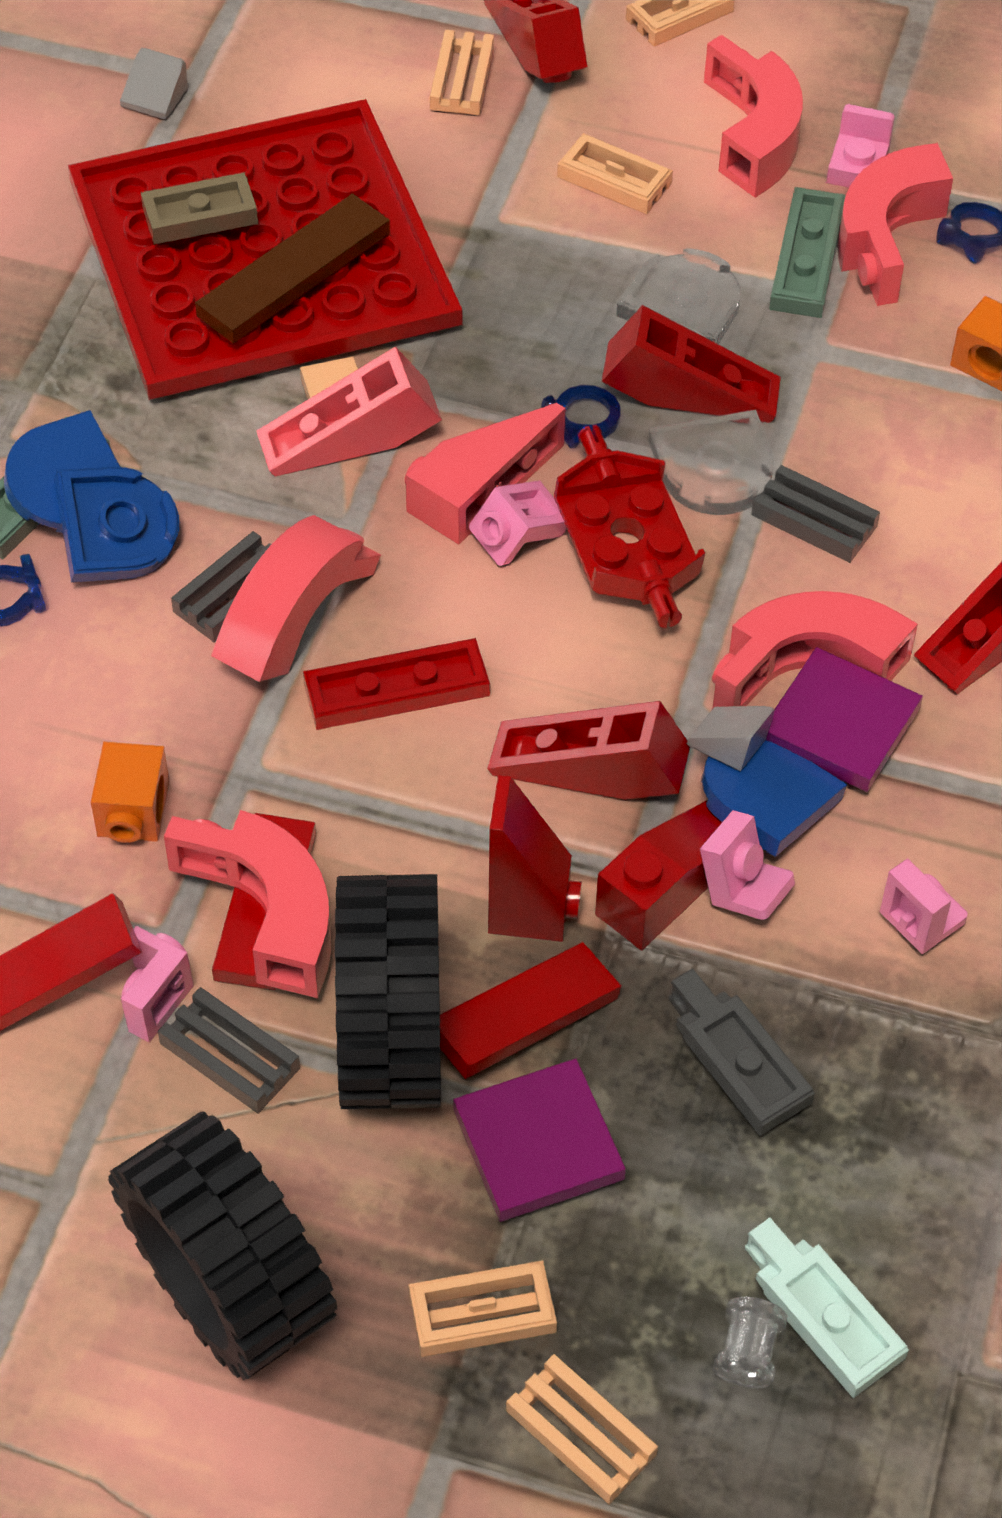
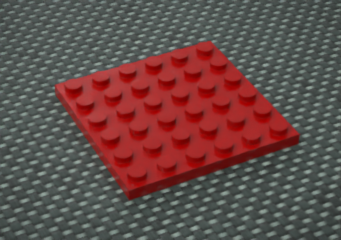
M366 99L68 165L72 188L149 400L463 325L462 307ZM245 172L257 207L258 224L159 244L153 243L142 207L141 192ZM352 193L390 220V234L234 344L196 315V301Z

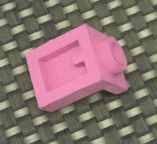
M850 104L845 105L839 136L828 167L826 183L849 188L853 180L864 168L877 159L889 154L895 119L894 114Z
M540 480L495 487L469 525L470 531L499 566L510 564L524 543L562 537L567 530L554 497Z
M732 810L700 848L710 897L714 906L764 920L772 914L795 885L792 871L763 862V848L759 843L756 823L752 815Z
M908 858L889 871L880 913L921 954H924L965 924L968 915L967 911L945 891L935 877L930 874H923Z
M135 926L133 930L142 953L132 958L137 970L131 974L125 983L121 1002L128 1032L150 1043L194 985L188 954L184 947L167 934L157 933L154 935Z

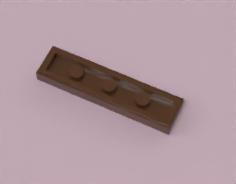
M352 193L196 301V315L234 344L390 234V220Z

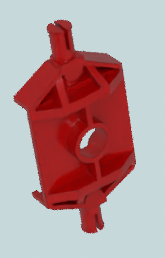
M593 425L591 432L590 426H587L578 434V439L587 457L557 477L554 499L592 590L598 594L639 600L643 605L651 604L659 627L667 628V623H669L670 627H673L681 621L682 614L678 610L672 593L699 575L706 554L705 550L699 549L698 553L695 554L662 480L666 466L665 461L618 450L612 451L608 449L600 427ZM620 532L629 533L639 541L626 543L621 538L613 536V534Z

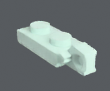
M770 1217L748 1233L749 1238L747 1245H745V1250L761 1269L756 1273L755 1279L764 1290L763 1293L852 1398H855L906 1359L909 1349L904 1341L819 1244L813 1248L805 1240H802L794 1246Z

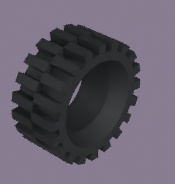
M437 874L338 876L335 909V995L340 1109L441 1108Z
M200 1111L109 1171L111 1174L108 1175V1180L114 1189L111 1191L114 1201L123 1211L120 1215L126 1228L134 1234L137 1240L135 1245L143 1259L149 1261L155 1271L154 1277L161 1288L168 1291L174 1300V1307L181 1317L191 1323L195 1335L205 1347L209 1345L214 1357L223 1367L227 1365L231 1374L237 1378L249 1379L336 1317L334 1311L337 1310V1301L330 1293L333 1291L331 1281L319 1268L322 1260L316 1248L306 1241L303 1232L306 1230L296 1214L290 1213L282 1201L285 1196L274 1181L269 1182L262 1173V1165L251 1151L246 1153L238 1136L230 1128L224 1130L221 1121L215 1116L211 1115L208 1117L206 1112Z

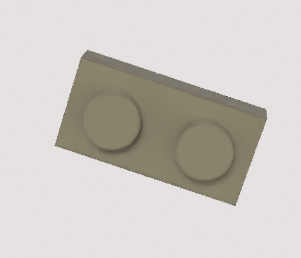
M245 172L141 192L142 207L154 244L258 224L257 207Z

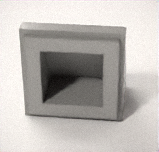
M141 48L135 57L120 99L121 107L166 120L188 89L185 61L168 54Z
M768 706L714 707L689 737L687 745L741 771L766 740L775 709Z

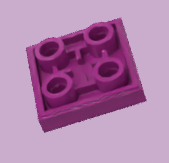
M816 647L776 706L766 741H771L815 763L838 779L868 792L920 710L923 695Z
M576 1058L453 1099L454 1113L500 1222L625 1180L626 1168Z

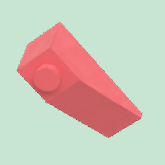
M395 346L256 432L269 472L276 477L394 449L442 421L427 379Z
M554 403L442 441L425 457H418L408 468L405 475L406 512L459 545L472 533L469 525L495 487L525 483L564 446L566 408L558 403Z

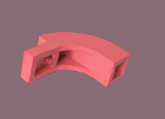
M721 34L707 43L704 83L735 104L748 116L722 132L718 171L756 198L776 184L786 174L795 159L803 108L802 90L794 72L776 53L770 51L757 60L746 50L740 48Z
M938 143L904 148L877 159L856 176L846 193L838 238V262L842 272L858 269L862 285H869L877 306L898 303L904 263L891 232L911 222L942 218L947 215L953 176Z
M315 515L298 521L271 544L246 577L224 619L211 656L258 682L288 674L302 635L322 601L339 585L374 575L381 554L364 546V539L359 534L339 528Z
M802 592L768 601L754 608L732 625L729 653L719 662L712 676V683L715 684L713 708L747 706L772 679L785 672L801 669L816 647L891 681L911 659L918 624L884 604L842 592Z
M242 810L239 812L233 830L222 828L210 820L196 819L192 821L172 816L164 834L169 871L239 888L254 897L266 911L264 922L253 948L256 983L318 998L327 974L331 955L329 900L322 874L307 849L282 827L256 814Z

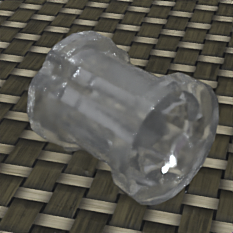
M743 1296L733 1298L728 1301L725 1317L730 1322L725 1348L715 1358L713 1371L724 1381L741 1387L752 1389L768 1388L770 1383L774 1382L776 1369L771 1363L776 1336L785 1331L788 1316L778 1305L764 1299Z

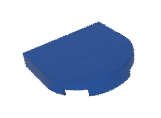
M91 410L36 427L23 434L14 443L8 454L5 466L4 488L9 502L21 517L28 521L32 519L42 525L56 528V532L63 533L54 480L57 470L120 466Z
M104 467L57 470L54 480L71 582L132 579L147 575L159 568L171 554L179 533V514L171 495L142 477L143 473L131 468Z
M766 740L741 771L709 756L701 777V783L708 798L706 805L712 814L721 822L726 819L732 810L754 816L759 843L765 851L774 857L842 800L847 787L846 783L815 763Z

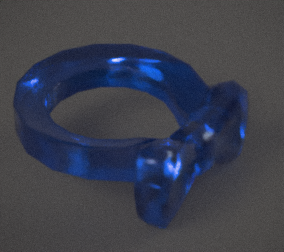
M964 202L956 205L952 209L949 218L941 220L937 230L936 241L942 245L955 244L964 250L967 258L972 263H978L982 260L986 248L1002 245V212L995 207L978 202ZM971 217L984 219L992 223L997 228L998 233L993 235H970L961 230L960 221Z
M595 385L571 387L561 393L557 400L552 395H548L542 400L541 408L558 403L566 409L575 400L583 398L601 402L606 406L609 415L607 419L594 425L600 427L603 438L615 432L620 423L621 409L618 400L606 389ZM565 416L564 440L569 448H576L580 443L578 439L579 432L587 426H590L592 432L593 425L578 424L568 420Z
M30 554L20 556L22 567L0 565V580L5 579L17 583H25L28 587V591L22 594L12 606L0 610V627L8 626L21 620L32 609L36 613H42L46 610L45 600L41 591V581L36 575Z

